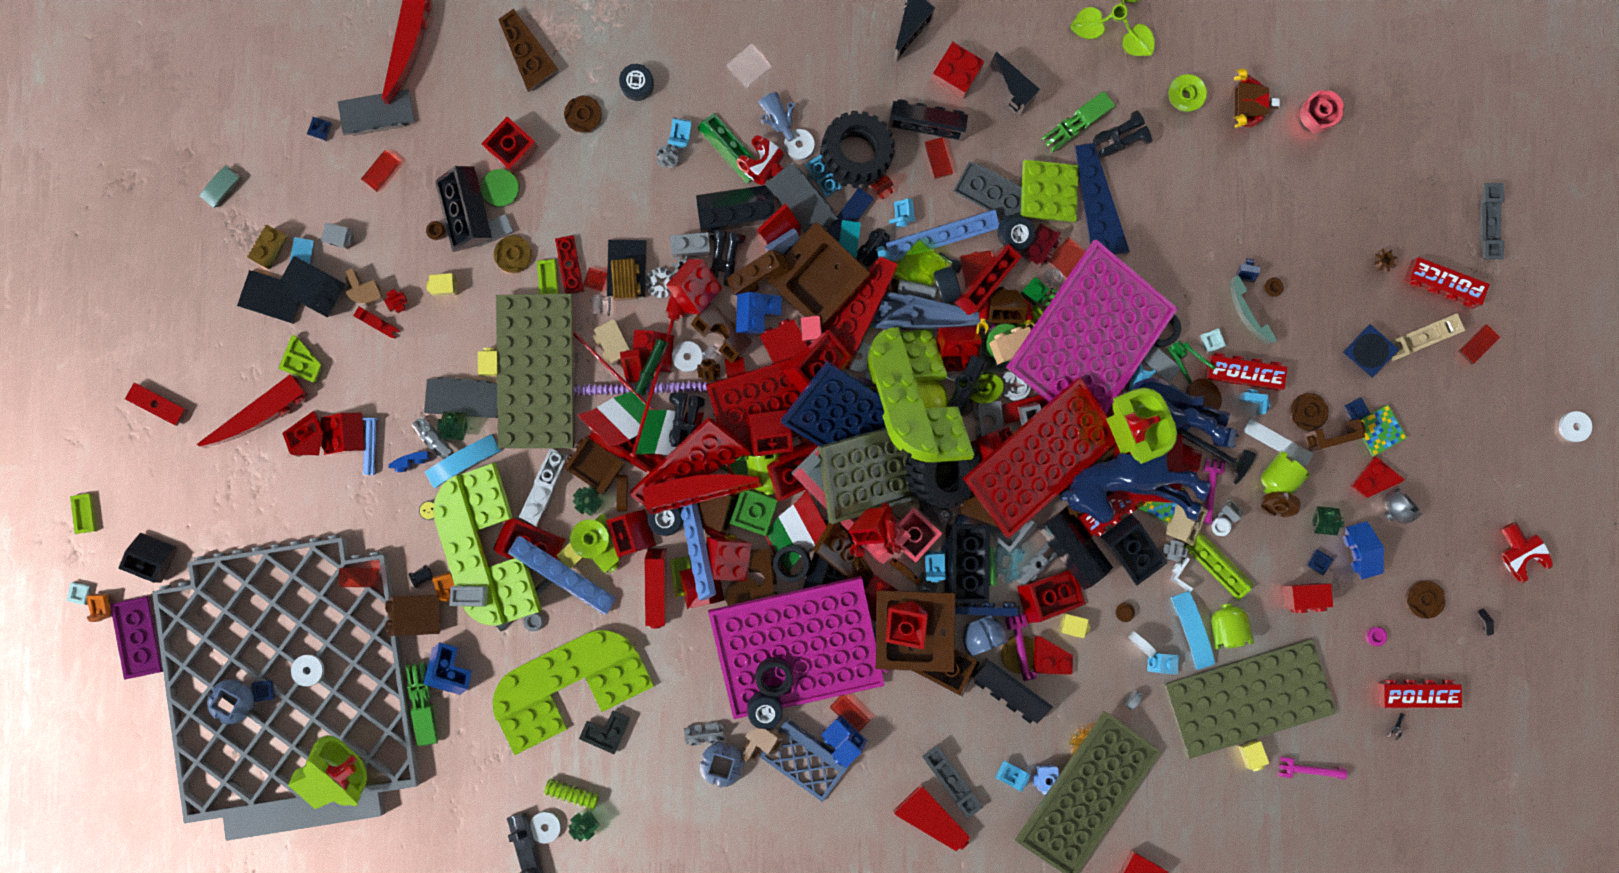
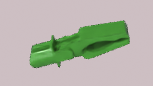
M1103 91L1076 110L1073 114L1074 117L1066 118L1041 137V139L1045 141L1054 133H1058L1046 143L1047 147H1050L1059 139H1062L1050 150L1053 153L1077 136L1081 128L1084 130L1112 110L1115 105Z
M425 662L420 663V667L418 663L413 664L412 667L411 665H406L409 684L407 688L410 700L413 703L411 716L417 746L438 744L434 705L430 704L429 699L431 698L430 686L423 685L426 675Z

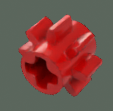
M392 289L386 293L388 297L384 301L390 312L395 310L397 313L406 310L404 305L408 303V300L402 290L397 292V290Z

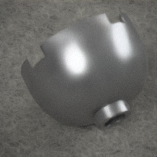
M1395 486L1384 499V506L1387 510L1384 514L1390 521L1396 520L1401 524L1411 523L1423 514L1419 512L1420 509L1406 493L1403 495L1400 492L1402 489Z

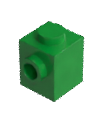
M1034 277L1020 294L1032 305H1036L1037 302L1042 304L1048 297L1046 292L1049 288Z

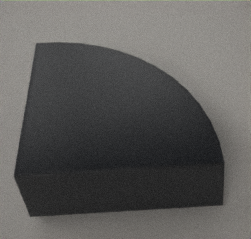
M1484 608L1478 610V619H1482L1485 625L1482 628L1487 636L1493 635L1494 620Z

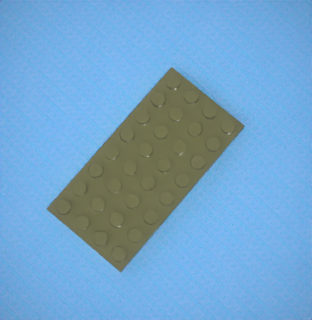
M573 294L496 295L498 448H575Z
M886 428L818 446L829 523L835 524L861 516L867 509L880 508L882 503L894 506L916 499L907 486L909 482L905 479V474H907L905 464L908 463V452L904 449L900 451L893 444ZM950 461L938 462L936 465L935 480L938 486L947 479L950 473Z
M1313 639L1165 684L1189 759L1336 714Z
M1103 711L1015 838V841L1060 872L1079 873L1161 754V751L1109 713Z

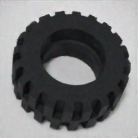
M851 111L850 115L846 112L841 114L840 119L836 117L831 125L827 127L820 147L822 165H826L825 171L827 174H833V180L842 181L841 185L847 186V184H851L852 188H858L859 185H862L863 188L868 187L870 183L875 184L880 178H883L890 167L895 155V139H891L893 135L891 129L887 130V124L884 121H878V116H869V112L865 111L862 114H858V111ZM854 136L865 139L873 148L874 158L864 163L848 159L841 150V141L847 137Z
M971 444L974 452L973 459L950 461V473L947 479L939 486L935 480V469L938 462L919 461L911 458L912 454L908 453V463L905 464V470H907L905 479L909 482L907 486L912 491L913 496L916 499H920L921 502L939 508H954L955 505L963 504L964 499L968 500L972 491L963 480V477L974 469L980 460L979 454L975 453L976 448L974 445Z

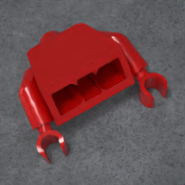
M882 503L880 508L865 510L850 527L848 532L852 536V542H854V545L849 549L852 556L861 558L864 556L865 549L860 547V545L886 543L887 540L889 542L886 544L885 550L894 555V552L900 554L901 546L895 543L896 520L891 514L892 507L889 504Z

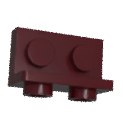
M1039 223L1035 230L1033 242L1023 250L1021 256L1039 268L1043 263L1046 265L1052 256L1049 254L1052 247L1056 249L1061 241V238H1059L1061 232H1055L1044 224Z

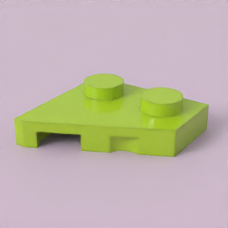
M292 335L278 369L316 383L323 365L297 336Z

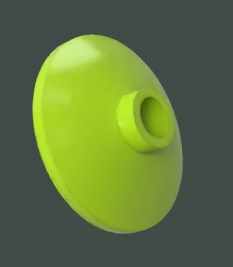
M1184 74L1173 80L1169 87L1168 95L1170 102L1175 108L1183 112H1192L1203 105L1206 100L1207 90L1200 78L1195 75ZM1183 92H1187L1189 97L1185 98Z
M982 374L979 379V390L971 395L970 400L980 404L991 403L997 400L1004 391L1003 381L995 374Z
M593 519L580 521L573 527L570 534L572 549L576 554L584 558H595L601 555L609 543V534L606 527ZM589 535H592L594 537V540L591 543L587 541V537Z

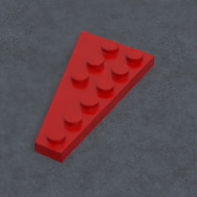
M881 256L868 269L871 273L869 278L821 329L823 333L829 329L853 357L845 366L847 369L851 368L899 267L898 264Z
M708 417L630 490V496L645 506L642 488L647 487L648 484L666 482L669 478L678 479L697 475H709L717 471L718 467L727 463L731 464L743 455L745 457L750 455L751 449Z

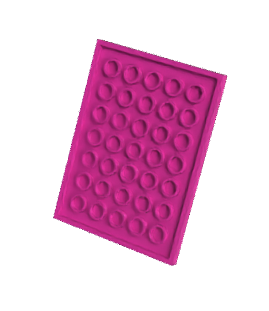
M1093 240L1006 368L1048 402L1055 398L1076 378H1081L1105 414H1107L1114 403L1113 398L1119 396L1178 308L1098 240Z
M861 576L708 610L733 719L748 716L747 704L755 693L760 692L755 679L756 668L760 662L771 657L781 658L791 667L792 686L788 692L778 696L782 703V709L885 686L882 670L875 669L876 642ZM772 667L764 671L762 679L766 685L775 687L781 685L785 681L786 676L782 669Z

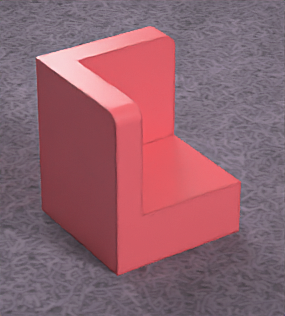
M821 317L801 318L802 340L806 343H812L823 334L821 331Z

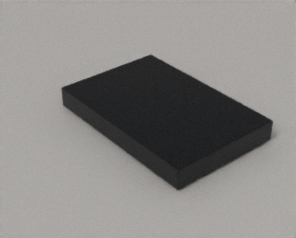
M608 239L607 297H613L611 260L634 259L640 268V275H636L637 283L641 285V294H638V298H645L646 240Z
M249 270L237 306L293 324L300 303L275 289L280 279Z

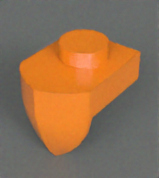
M451 572L433 576L432 580L436 593L439 595V600L449 602L451 586H455Z
M90 594L87 596L90 615L86 619L89 622H100L111 615L108 594Z

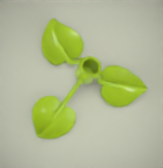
M1122 0L1121 4L1114 6L1112 13L1102 19V14L1098 9L1087 7L1077 14L1070 25L1071 30L1078 36L1085 39H1096L1105 31L1104 22L1111 18L1115 22L1123 21L1129 33L1124 35L1122 41L1123 48L1128 54L1133 56H1151L1154 51V37L1151 30L1143 24H1137L1131 29L1126 19L1128 11L1126 6H1124L1125 1L1135 3L1138 0Z

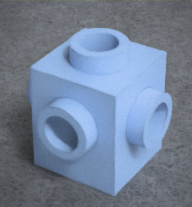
M1036 765V774L1033 775L1034 786H1037V789L1042 791V794H1047L1060 775L1058 774V767L1056 765Z

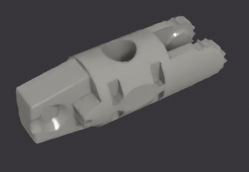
M422 417L413 422L412 427L432 452L434 451L442 460L451 455L452 451L445 442L446 440L430 423Z
M1048 542L1021 568L1023 572L1016 579L1021 585L1026 584L1029 580L1034 581L1057 557L1055 551L1047 558L1043 556L1051 546Z

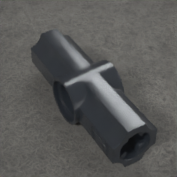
M973 354L971 355L963 374L957 376L955 380L956 389L947 407H958L960 413L963 414L971 395L979 390V379L987 361Z

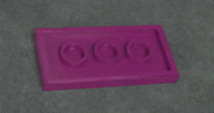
M150 596L110 604L124 680L163 672Z

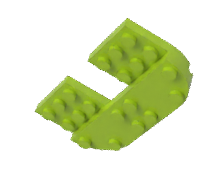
M893 327L879 333L869 349L867 367L872 384L877 386L885 411L883 419L893 444L900 451L904 449L912 454L911 458L923 462L973 459L974 452L959 408L925 409L916 383L920 381L946 380L947 377L933 331H900L899 327Z
M491 463L450 478L441 486L434 502V520L454 585L488 587L487 607H463V609L477 622L492 626L504 624L542 611L528 566L514 558L488 567L478 530L513 518L496 463Z
M596 630L584 634L507 673L495 689L493 713L513 754H519L568 729L551 694L583 678L586 679L601 712L654 687L633 643L622 634L610 630Z

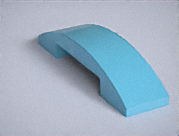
M491 434L440 461L425 471V474L435 489L450 478L501 452V449L498 448V444Z
M1187 591L1170 597L1187 638L1196 670L1214 665L1215 661L1210 642L1190 592Z

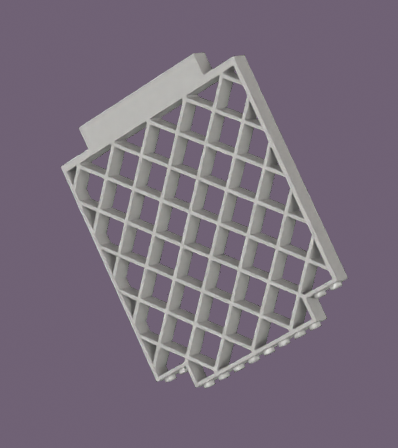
M340 535L328 536V540L321 541V538L309 539V543L302 544V541L290 542V546L283 547V544L271 545V549L266 550L263 547L251 548L252 552L245 553L244 550L232 551L233 555L226 556L225 553L213 554L214 558L206 559V556L194 557V561L188 562L190 582L178 583V587L171 588V585L159 586V590L152 591L184 824L223 818L225 839L229 841L373 818L385 814L382 792L420 785L399 636H390L391 641L381 635L386 629L388 612L376 630L354 615L370 593L383 603L388 601V597L393 596L388 555H382L381 551L369 553L370 557L362 558V554L350 556L351 560H349L347 539L340 538ZM338 543L341 562L324 551L321 546ZM310 548L295 570L273 554ZM316 554L337 568L322 590L301 576ZM263 555L248 577L242 575L226 562L227 560ZM380 560V569L369 583L348 568L350 564ZM269 561L290 576L275 597H272L253 583ZM215 563L201 582L199 565ZM222 569L242 583L227 605L207 591V588ZM343 573L364 588L349 610L328 596V593ZM381 578L384 594L375 588ZM296 581L317 596L302 617H299L280 603ZM248 589L269 603L254 625L233 610ZM194 590V593L180 612L165 602L164 594ZM201 596L222 611L207 632L186 618ZM323 601L344 616L329 637H326L307 623ZM275 609L296 623L281 645L260 630ZM167 614L174 618V620L171 622L169 626ZM228 616L249 631L234 652L213 638ZM349 621L371 636L356 658L335 643V640ZM181 624L201 638L186 660L171 649L170 638ZM302 629L323 643V646L315 655L320 660L330 648L351 664L336 685L325 677H322L318 682L329 690L330 693L315 713L294 698L301 685L295 682L287 693L274 683L275 694L283 700L268 720L253 709L249 710L250 714L248 717L262 728L248 747H245L226 733L231 724H222L218 727L199 713L207 702L209 694L213 693L212 688L224 679L234 664L255 678L254 682L270 680L267 676L282 656L293 664L297 657L287 649ZM255 636L276 651L261 672L240 658ZM376 641L393 652L394 663L383 678L361 662ZM207 644L228 658L213 680L192 665ZM173 661L180 666L176 673L174 672ZM306 667L305 672L309 674L311 670L309 667ZM356 668L378 684L363 705L341 690ZM186 672L207 686L193 707L180 699L177 694V685ZM395 672L398 689L388 682ZM383 688L400 700L401 711L390 726L368 710ZM226 692L222 697L233 706L238 701L237 698ZM336 696L357 711V714L343 733L321 718V715ZM288 704L310 719L295 740L273 725ZM180 710L187 714L182 722ZM362 716L385 732L370 753L348 738V735ZM193 719L214 734L200 755L184 744L183 733ZM401 720L403 721L405 737L395 730ZM317 724L330 735L342 740L351 750L363 758L365 768L371 764L392 781L366 785L357 806H343L336 802H331L314 809L288 786L290 779L280 773V771L294 752L304 759H308L310 751L300 744L313 726ZM267 732L289 747L275 768L253 753ZM390 736L407 749L408 759L398 773H395L375 758ZM220 739L241 754L227 775L205 760ZM186 757L193 762L189 770ZM246 760H249L269 775L254 796L232 780ZM199 767L220 782V785L206 803L190 790L189 781ZM409 768L411 778L402 779L403 774ZM274 780L296 795L294 797L259 802V799ZM226 787L248 803L212 810V806ZM193 806L200 812H193Z

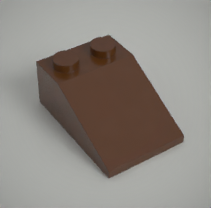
M955 649L954 672H914L963 697L980 662Z

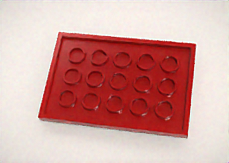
M795 357L706 384L717 424L746 445L751 451L748 414L784 409L788 411L801 394L783 372ZM791 430L792 438L800 436V434Z

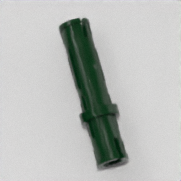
M657 338L643 371L641 370L639 373L640 377L633 391L645 395L651 380L654 379L653 375L668 342Z

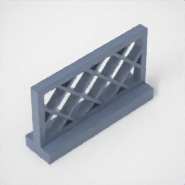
M787 717L778 732H784L789 736L790 743L782 744L780 748L791 746L792 757L782 758L781 749H779L778 759L769 758L764 751L760 758L823 802L848 767L845 769L843 766L838 765L832 756L833 749ZM802 745L805 747L806 754L795 756L794 746ZM810 757H819L822 766L811 767ZM807 758L808 768L798 769L796 759ZM793 760L795 770H786L783 766V761ZM833 767L839 772L836 777L827 778L825 769ZM823 769L824 779L813 780L812 770ZM809 771L811 781L803 782L800 780L799 772ZM825 782L826 791L821 795L815 790L814 784Z

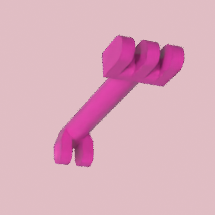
M1205 458L1203 472L1210 473L1209 482H1211L1205 507L1208 513L1203 524L1212 525L1217 474H1224L1225 461L1221 460L1219 467H1217L1218 460L1213 459L1212 466H1210V458Z
M1023 613L1019 614V616L1006 617L1007 630L1014 629L1023 681L1037 679L1035 671L1029 672L1022 628L1028 627L1026 615Z
M1280 757V761L1287 762V765L1279 764V769H1286L1287 773L1279 772V777L1293 778V772L1337 777V779L1346 780L1347 769L1344 767H1338L1337 770L1294 764V758Z

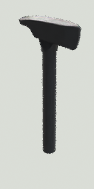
M1180 427L1177 430L1178 435H1183V438L1230 464L1234 468L1235 479L1233 483L1235 485L1245 476L1256 457V453L1244 449L1240 459L1233 458Z

